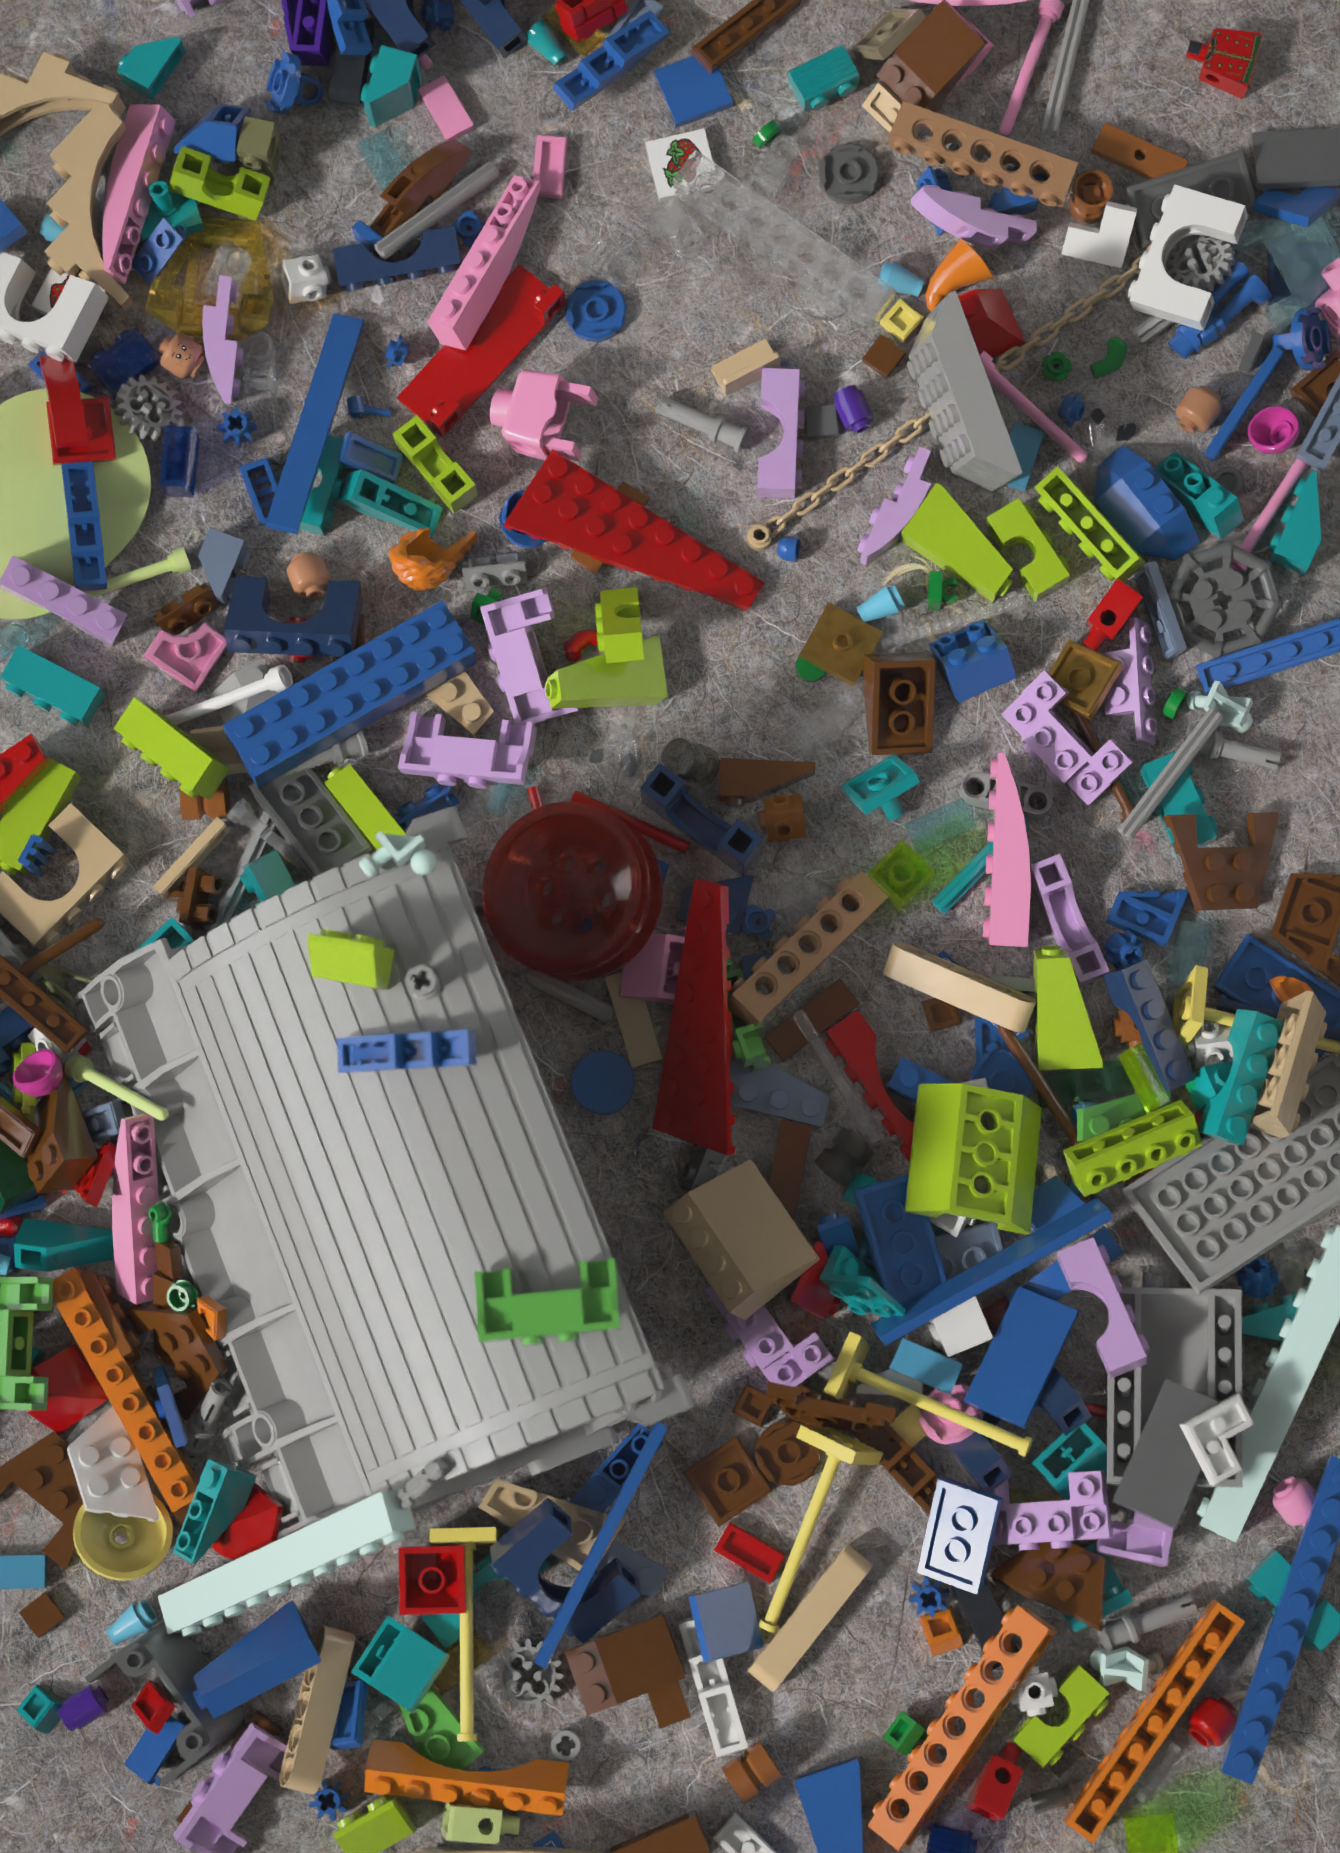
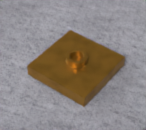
M828 602L798 657L854 687L864 669V654H872L883 632Z
M1068 639L1049 671L1052 674L1051 677L1069 692L1057 705L1092 720L1124 666L1119 661Z

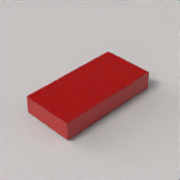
M729 1522L714 1548L715 1552L771 1584L786 1557V1554L732 1522Z
M149 1680L131 1708L146 1728L158 1735L176 1708V1705L159 1684Z

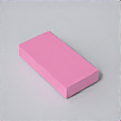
M445 75L418 89L420 97L446 141L457 139L474 130V124Z
M537 135L533 180L540 181L541 183L538 197L563 199L568 137Z

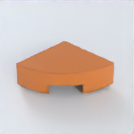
M1278 976L1269 980L1281 1004L1307 990L1313 992L1308 984L1293 977Z
M207 1295L198 1298L199 1315L204 1314L209 1328L205 1329L215 1341L225 1338L227 1308Z

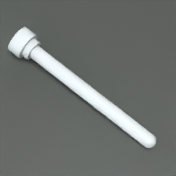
M281 664L269 669L263 679L174 712L166 717L178 725L267 690L280 693L293 685L292 675L289 669Z

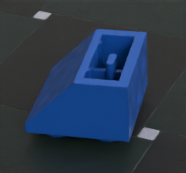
M220 103L188 129L175 145L174 153L179 154L181 146L210 155L216 163L229 164L232 161L235 162L238 158L236 150L245 116L250 117V108Z
M986 619L980 622H973L966 628L952 634L943 635L938 640L929 643V648L947 687L959 703L1016 678L1007 646Z

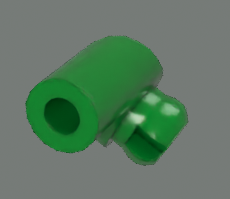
M1112 337L1107 341L1108 351L1105 359L1090 364V370L1095 379L1119 370L1122 367L1127 353V345L1124 340L1119 337Z
M157 1202L150 1207L148 1215L152 1220L153 1241L162 1243L170 1240L169 1222L172 1217V1209L166 1202Z

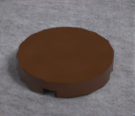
M783 1420L771 1424L761 1433L756 1444L755 1458L759 1470L768 1480L778 1485L793 1486L805 1482L815 1472L819 1463L820 1449L796 1438L800 1426L803 1425L796 1421Z

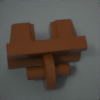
M189 866L187 879L181 882L180 891H171L169 897L170 900L178 902L176 913H180L179 922L191 926L194 930H203V925L215 924L218 914L217 907L207 903L209 894L219 895L222 892L223 879L209 874L198 867Z

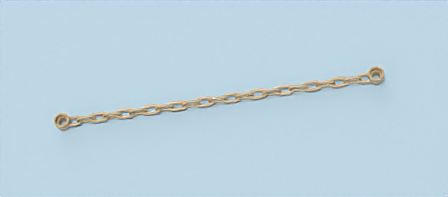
M1151 244L1147 247V252H1149ZM1169 252V254H1168V256H1167L1166 262L1169 261L1170 252ZM1142 255L1132 263V268L1126 273L1114 275L1103 282L1095 295L1089 299L1082 298L1065 310L1064 317L1055 323L1048 322L1034 331L1031 335V340L1023 346H1014L1000 355L994 369L998 372L1011 369L1024 359L1025 352L1032 347L1043 346L1058 335V329L1068 322L1074 323L1091 312L1092 305L1102 298L1109 299L1125 287L1128 279L1135 274L1140 275L1141 269H1139L1138 263H1140ZM1117 279L1116 284L1120 286L1107 294L1108 289L1104 287ZM1083 303L1082 307L1086 310L1073 318L1074 313L1070 311ZM1050 327L1049 332L1052 334L1039 342L1041 338L1037 335ZM1016 351L1015 356L1019 358L1006 366L1007 362L1003 359ZM928 412L920 419L914 418L907 421L896 430L893 438L885 444L877 443L862 454L861 460L851 468L843 467L827 479V485L817 492L809 491L793 503L792 509L783 516L776 515L763 524L752 526L747 533L749 547L755 551L768 549L772 543V538L785 529L787 521L796 515L807 514L820 504L821 497L829 491H839L852 482L855 473L863 467H872L886 458L889 449L899 442L906 443L922 431L923 425L932 419L930 413ZM914 423L913 427L917 430L904 438L905 434L901 431ZM880 447L879 452L883 454L870 462L871 458L866 456ZM846 471L845 476L849 478L836 486V481L832 480ZM811 496V501L815 502L801 511L802 506L798 504ZM777 520L776 524L780 527L771 533L767 526ZM756 532H763L765 538L757 540L754 538V534Z

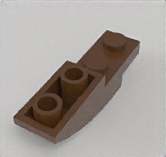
M451 139L419 156L403 169L380 195L387 204L373 221L370 228L384 238L413 217L422 207L423 202L428 196L434 200L438 199L447 190L448 185L458 171L466 164L473 151L457 140Z

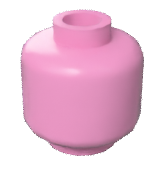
M1290 1476L1275 1486L1272 1503L1288 1525L1305 1526L1317 1492L1305 1478Z

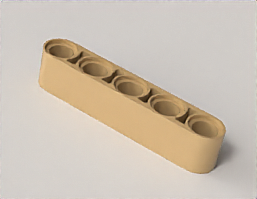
M893 942L883 970L884 975L895 981L1016 1032L1023 1033L1026 1031L1036 1004V1000L1027 994L903 942Z
M847 1544L755 1659L747 1672L771 1692H774L868 1574L873 1564Z
M320 1625L313 1637L314 1645L322 1662L305 1670L280 1772V1786L312 1795L318 1791L322 1781L355 1642L352 1632L326 1625Z

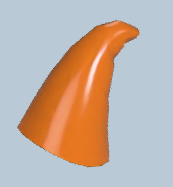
M961 238L947 253L930 278L925 293L927 308L930 311L950 292L957 291L964 286L994 279L992 272L982 257Z

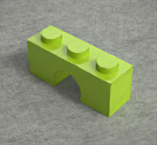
M181 146L168 185L169 191L256 221L264 203L271 177L243 167L240 168L238 174L233 176L219 174L209 165L210 155Z
M418 415L414 416L393 433L396 446L453 514L478 496L476 484L456 461L453 463L445 454L437 438Z
M1018 498L988 516L985 527L1001 551L1015 544L1024 545L1030 549L1034 560L1021 568L1019 578L1036 603L1067 584L1070 577L1068 572L1071 570L1062 555L1057 556L1051 547L1053 546V541L1048 532L1044 529L1041 531L1035 523L1036 515L1028 504L1023 505Z
M638 588L600 591L601 603H595L597 641L599 652H605L606 664L644 660Z
M1075 1664L1057 1685V1691L1065 1698L1067 1703L1065 1717L1056 1724H1046L1036 1715L1029 1716L1010 1737L1042 1768L1047 1763L1053 1766L1063 1755L1064 1751L1061 1747L1070 1738L1072 1741H1075L1086 1729V1726L1083 1724L1084 1721L1091 1714L1096 1717L1108 1704L1105 1698L1109 1692L1078 1664Z

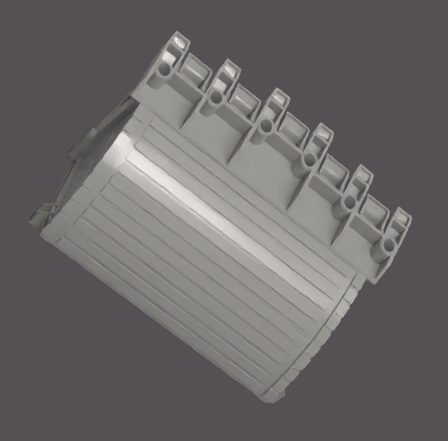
M456 807L446 808L413 819L405 836L415 837L421 835L427 845L424 849L431 851L435 855L436 867L431 873L427 875L416 873L411 867V860L400 868L394 859L390 858L377 869L378 873L374 877H368L359 866L360 861L364 857L369 859L373 855L368 853L344 863L343 867H335L313 877L312 881H304L284 891V894L276 895L256 905L257 908H251L230 919L231 922H225L187 946L170 949L167 938H162L120 958L93 979L81 992L77 993L74 997L77 1002L72 1004L77 1020L89 1030L87 1035L106 1028L100 1033V1040L115 1080L168 1110L169 1115L166 1120L161 1121L154 1118L159 1201L168 1203L172 1209V1217L169 1222L170 1240L181 1246L183 1276L179 1278L189 1281L196 1288L198 1298L207 1295L227 1308L225 1338L215 1341L220 1352L227 1350L222 1356L229 1368L221 1379L228 1381L231 1385L227 1401L233 1417H239L249 1411L251 1415L227 1427L220 1436L230 1463L233 1465L245 1467L275 1455L274 1459L261 1465L262 1472L271 1496L283 1505L282 1524L297 1517L299 1519V1523L280 1531L277 1540L375 1494L399 1490L403 1487L406 1488V1484L422 1468L425 1469V1465L429 1461L437 1457L443 1458L444 1462L449 1466L448 1473L443 1478H439L438 1482L423 1497H420L413 1507H410L411 1512H417L437 1502L446 1501L453 1498V1494L524 1466H528L531 1476H535L615 1444L619 1441L613 1426L625 1419L648 1426L694 1407L681 1374L664 1381L661 1380L618 1270L621 1329L579 1334V1340L572 1342H558V1336L545 1337L544 1344L523 1346V1340L516 1339L483 1343L478 1341L475 1271L490 1272L510 1268L513 1295L582 1289L579 1261H603L612 1258V1255L449 845L457 843L464 838L468 839ZM321 928L352 934V941L354 934L385 940L384 947L395 949L388 990L312 977L307 942L308 933L320 935ZM425 965L436 973L440 980V989L436 996L428 1000H421L408 990L405 978L411 968ZM426 975L423 979L417 978L415 981L419 990L423 986L429 987L431 983L426 978ZM475 1030L477 1065L338 1073L337 1038ZM120 1098L115 1100H121L125 1118L145 1113ZM119 1135L110 1137V1142L117 1146ZM195 1301L196 1306L193 1309L198 1310L197 1301ZM200 1314V1316H201V1318L203 1319V1321H204L206 1327L209 1328V1326H208V1324H207V1322H206V1320H205L204 1314Z

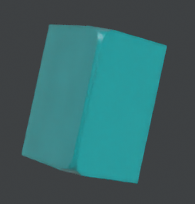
M36 1684L16 1711L33 1729L49 1734L61 1719L57 1710L63 1704L40 1685Z

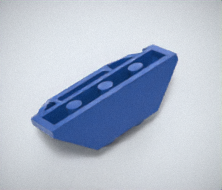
M1123 445L1098 464L1094 504L1138 554L1165 558L1175 562L1200 543L1185 508L1146 459Z

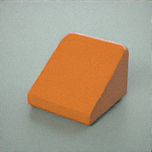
M951 1607L935 1612L934 1618H931L930 1614L920 1617L932 1656L963 1646L961 1634Z

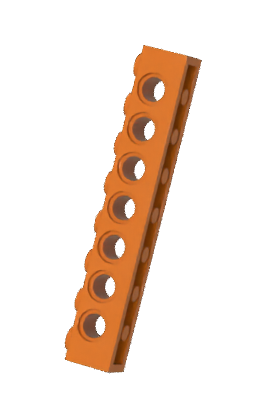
M72 1268L53 1279L52 1299L172 1513L180 1512L190 1506L199 1480L180 1447L176 1448L165 1419L160 1420L155 1401L134 1364L129 1363L121 1356L81 1277L83 1273L79 1269Z
M1211 1601L1061 1819L1065 1824L1092 1844L1095 1842L1245 1623L1244 1620L1219 1602Z
M1017 1605L1016 1608H1011L1005 1614L1001 1621V1624L1004 1626L997 1636L993 1635L988 1639L982 1650L985 1654L979 1663H973L964 1675L966 1682L959 1691L955 1690L949 1696L945 1703L946 1711L941 1718L937 1717L930 1724L926 1732L929 1736L923 1745H918L913 1749L908 1757L910 1764L903 1773L899 1772L889 1785L891 1792L885 1800L881 1799L872 1809L870 1815L873 1818L867 1826L896 1850L904 1851L910 1849L1058 1632L1057 1629L1028 1607ZM1016 1634L1022 1639V1648L1017 1653L1012 1650L1010 1645L1011 1639ZM997 1662H1000L1004 1669L1003 1676L999 1680H996L992 1675V1667ZM979 1689L985 1696L984 1704L980 1708L973 1701L974 1693ZM959 1717H962L966 1723V1729L962 1735L955 1731V1721ZM941 1744L947 1750V1757L942 1763L936 1757V1750ZM921 1772H924L928 1777V1785L924 1790L917 1783V1778ZM903 1799L908 1802L910 1808L905 1818L899 1812V1804Z

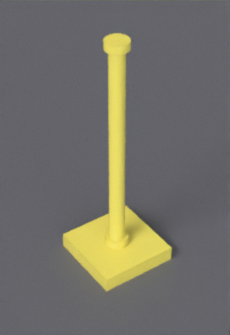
M1198 965L1194 967L1174 995L1172 1022L1183 1050L1204 1024V1020L1232 1027L1235 1014L1205 1007L1208 968ZM1323 1037L1321 1041L1318 1040L1316 1048L1340 1054V1041Z
M849 1332L823 1391L830 1399L837 1402V1399H848L854 1383L860 1381L1019 1450V1454L1026 1457L1033 1438L1028 1436L1022 1438L863 1369V1362L870 1345L862 1336Z
M801 1425L796 1438L825 1451L828 1459L766 1617L761 1619L759 1627L772 1633H777L779 1629L777 1622L840 1462L845 1461L855 1465H879L883 1455L882 1452L833 1428Z
M496 1527L430 1529V1543L435 1546H465L466 1613H460V1734H457V1741H477V1734H474L473 1551L476 1550V1546L493 1545L502 1537V1531Z

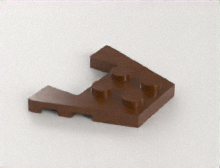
M1278 812L1247 814L1249 844L1247 847L1198 848L1196 814L1164 816L1166 827H1170L1175 840L1172 843L1175 853L1180 854L1185 872L1182 873L1196 911L1258 908L1277 826Z
M1291 873L1288 877L1270 935L1340 987V958L1331 955L1340 928V875Z
M141 1304L130 1306L124 1311L137 1335L139 1336L152 1329H156L161 1347L169 1353L175 1364L177 1376L185 1382L187 1387L174 1393V1397L184 1420L190 1419L199 1412L198 1408L202 1405L210 1385H212V1381L222 1378L229 1368L214 1339L205 1330L207 1327L197 1309L187 1308L183 1311H176L171 1307L166 1310L160 1309L158 1305H150L146 1308L142 1307Z
M768 1382L765 1396L768 1398L773 1397L772 1402L775 1405L782 1406L781 1410L795 1421L859 1433L872 1429L873 1425L883 1426L885 1421L893 1423L895 1419L896 1408L867 1402L865 1409L856 1407L857 1403L851 1400L837 1399V1403L825 1401L823 1395L814 1392H805L804 1396L797 1395V1387Z
M53 1431L0 1466V1498L14 1482L63 1523V1526L42 1552L66 1570L71 1565L72 1556L76 1549L73 1539V1526L83 1500L67 1452V1448L71 1443Z

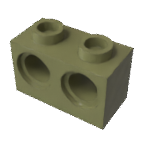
M245 116L236 150L243 168L271 177L270 180H275L283 149L275 122Z

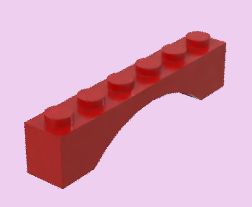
M856 1010L826 1031L825 1036L828 1040L824 1043L834 1058L838 1056L842 1058L847 1065L843 1068L845 1074L853 1084L859 1082L865 1091L861 1095L871 1110L877 1108L881 1113L883 1119L880 1123L890 1137L894 1134L902 1143L899 1150L910 1163L914 1124L897 1109L884 1089L877 1068L875 1052L876 1034L859 1010Z

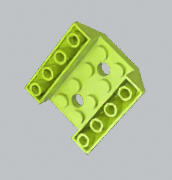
M964 1083L918 1085L905 1212L934 1218L947 1213L998 1223L997 1229L1026 1235L1030 1234L1042 1107L1024 1095ZM982 1114H988L993 1118V1130H987L982 1126L980 1121ZM977 1177H981L987 1182L988 1191L986 1194H981L975 1189L974 1181Z

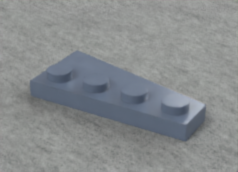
M734 1057L730 1059L731 1082H734V1093H730V1106L823 1128L830 1099L829 1095L772 1065L751 1072L749 1066L742 1067L740 1059L735 1060Z

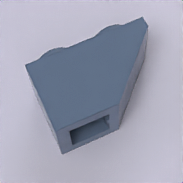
M209 528L198 557L219 603L226 605L228 598L232 596L236 576H238L240 569L244 570L248 565L250 552H248L249 548L245 540Z

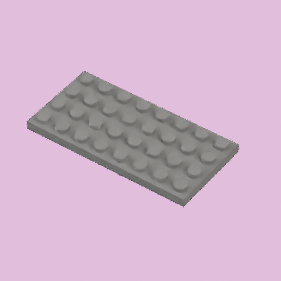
M1335 1053L1317 1063L1313 1071H1309L1306 1083L1309 1084V1090L1303 1102L1300 1101L1297 1114H1300V1121L1294 1133L1291 1132L1289 1136L1279 1138L1249 1128L1243 1146L1223 1142L1206 1135L1201 1138V1147L1191 1150L1186 1155L1178 1156L1162 1163L1122 1189L1124 1198L1197 1292L1198 1296L1340 1204V1059Z

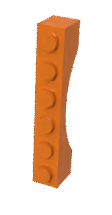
M372 1739L365 1769V1792L563 1816L569 1763L534 1759L521 1766L506 1770L490 1772L464 1771L432 1762L416 1753L405 1743Z

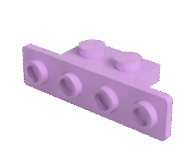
M1133 617L1129 618L1130 649L1102 653L1121 662L1124 666L1104 699L1105 715L1113 717L1134 713L1136 741L1149 746L1155 744L1154 736L1157 734V724L1153 718L1152 707L1155 703V692L1151 687L1153 661L1149 656V643L1152 636L1147 623Z

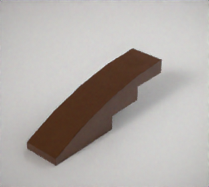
M886 1421L883 1426L873 1425L872 1429L852 1433L860 1442L883 1453L880 1464L930 1517L939 1478Z

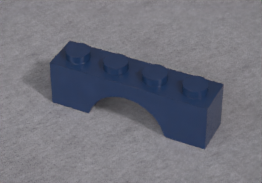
M454 226L424 231L417 251L406 260L400 262H385L377 259L368 251L363 243L332 249L339 285L341 287L347 286L348 292L365 289L366 282L376 280L378 286L396 283L395 277L408 275V280L427 277L426 271L438 269V274L457 271L456 265L462 264Z
M1145 959L1126 964L1102 975L1114 1006L1121 1008L1131 1017L1140 1033L1143 1056L1138 1067L1149 1094L1168 1092L1195 1080L1148 960Z

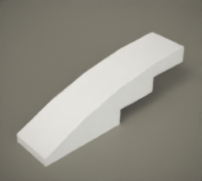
M693 1617L678 1621L716 1757L748 1748L723 1658L703 1663Z

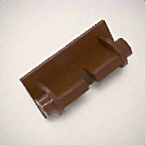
M197 583L196 586L181 595L184 603L178 605L176 600H173L160 610H156L158 614L153 616L161 630L172 635H178L221 605L206 583L202 585Z

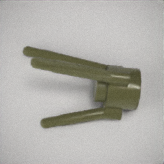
M45 964L37 969L44 978L37 986L77 1019L76 1015L56 996L57 994L71 1004H76L77 1002L74 997L64 990L66 979L63 977L67 976L86 983H90L95 978L66 969L60 964H57L54 968L49 964Z

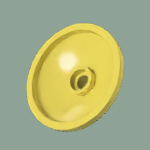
M152 1494L159 1514V1520L156 1522L147 1521L148 1519L132 1516L127 1518L118 1517L107 1512L102 1514L87 1512L84 1504H82L73 1526L74 1544L82 1561L95 1573L108 1579L120 1581L138 1579L154 1571L168 1554L173 1538V1526L170 1515L159 1498ZM123 1536L126 1542L119 1544L115 1541V1537Z

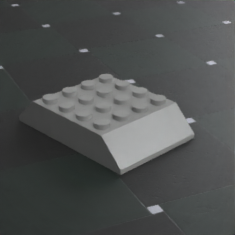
M955 290L950 292L927 315L909 354L910 361L907 362L911 377L913 379L917 378L921 388L918 391L920 402L924 409L928 408L932 420H929L931 432L935 438L939 437L943 449L940 450V456L946 468L950 467L952 474L993 492L1023 472Z
M1122 1287L1123 1293L1119 1294L1124 1305L1130 1304L1137 1320L1132 1325L1137 1335H1144L1150 1352L1146 1353V1365L1111 1379L1108 1376L1107 1484H1120L1165 1379L1219 1402L1234 1394H1239L1242 1398V1301L1240 1289H1208L1198 1296L1194 1289ZM1108 1311V1325H1109V1322H1110V1313H1109V1311ZM1241 1431L1227 1440L1242 1468ZM1201 1469L1194 1486L1242 1488V1470L1220 1483L1210 1486Z

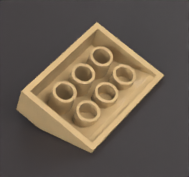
M1307 990L1280 1005L1276 1019L1283 1021L1284 1024L1249 1128L1284 1138L1289 1136L1291 1132L1294 1133L1298 1127L1300 1114H1297L1300 1101L1303 1102L1308 1094L1309 1084L1306 1083L1309 1071H1313L1318 1059V1053L1315 1052L1318 1040L1321 1041L1327 1028V1023L1323 1022L1326 1011L1314 992Z
M748 1160L687 1192L663 1212L728 1312L743 1320L749 1318L820 1260L752 1160Z

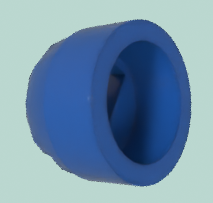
M789 536L782 538L776 550L778 556L785 561L798 562L801 548L800 537Z

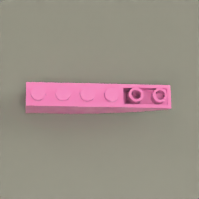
M130 104L124 122L127 130L118 141L108 178L103 212L104 270L119 284L126 283L129 271L131 270L134 254L140 241L143 225L149 213V206L152 200L149 187L152 183L158 181L162 164L166 158L170 138L174 132L176 120L158 104Z
M516 175L513 176L427 321L441 344L462 350L468 348L495 302L520 249L541 188L540 181Z
M997 752V759L991 758L990 778H996V791H989V810H995L994 823H988L987 842H993V855H986V874H992L991 887L985 886L984 905L990 906V918L983 919V937L989 938V945L1028 947L1031 875L1025 819L1004 752Z
M147 1113L121 1119L113 1176L112 1234L116 1293L136 1305L153 1300V1273L159 1271L157 1270L152 1220L148 1215L150 1207L159 1202L154 1117Z

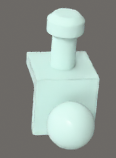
M1214 681L1208 696L1202 695L1199 691H1191L1187 695L1186 704L1189 709L1198 710L1201 707L1207 712L1210 708H1213L1223 715V720L1219 724L1221 726H1230L1232 730L1238 733L1246 732L1252 726L1253 719L1249 713L1253 704L1252 699L1229 696L1220 681Z
M380 831L375 836L383 847L369 859L364 857L359 865L368 877H374L378 873L377 869L390 858H393L400 868L411 860V867L416 873L427 875L435 869L436 857L431 851L424 849L427 845L421 835L417 837L383 834Z
M1129 1647L1108 1652L1105 1648H1098L1090 1656L1091 1667L1100 1673V1685L1107 1686L1125 1681L1141 1692L1146 1691L1148 1672L1151 1674L1161 1673L1164 1667L1163 1659L1159 1654H1149L1145 1658Z

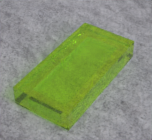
M1141 1043L1118 1055L1146 1113L1170 1102Z

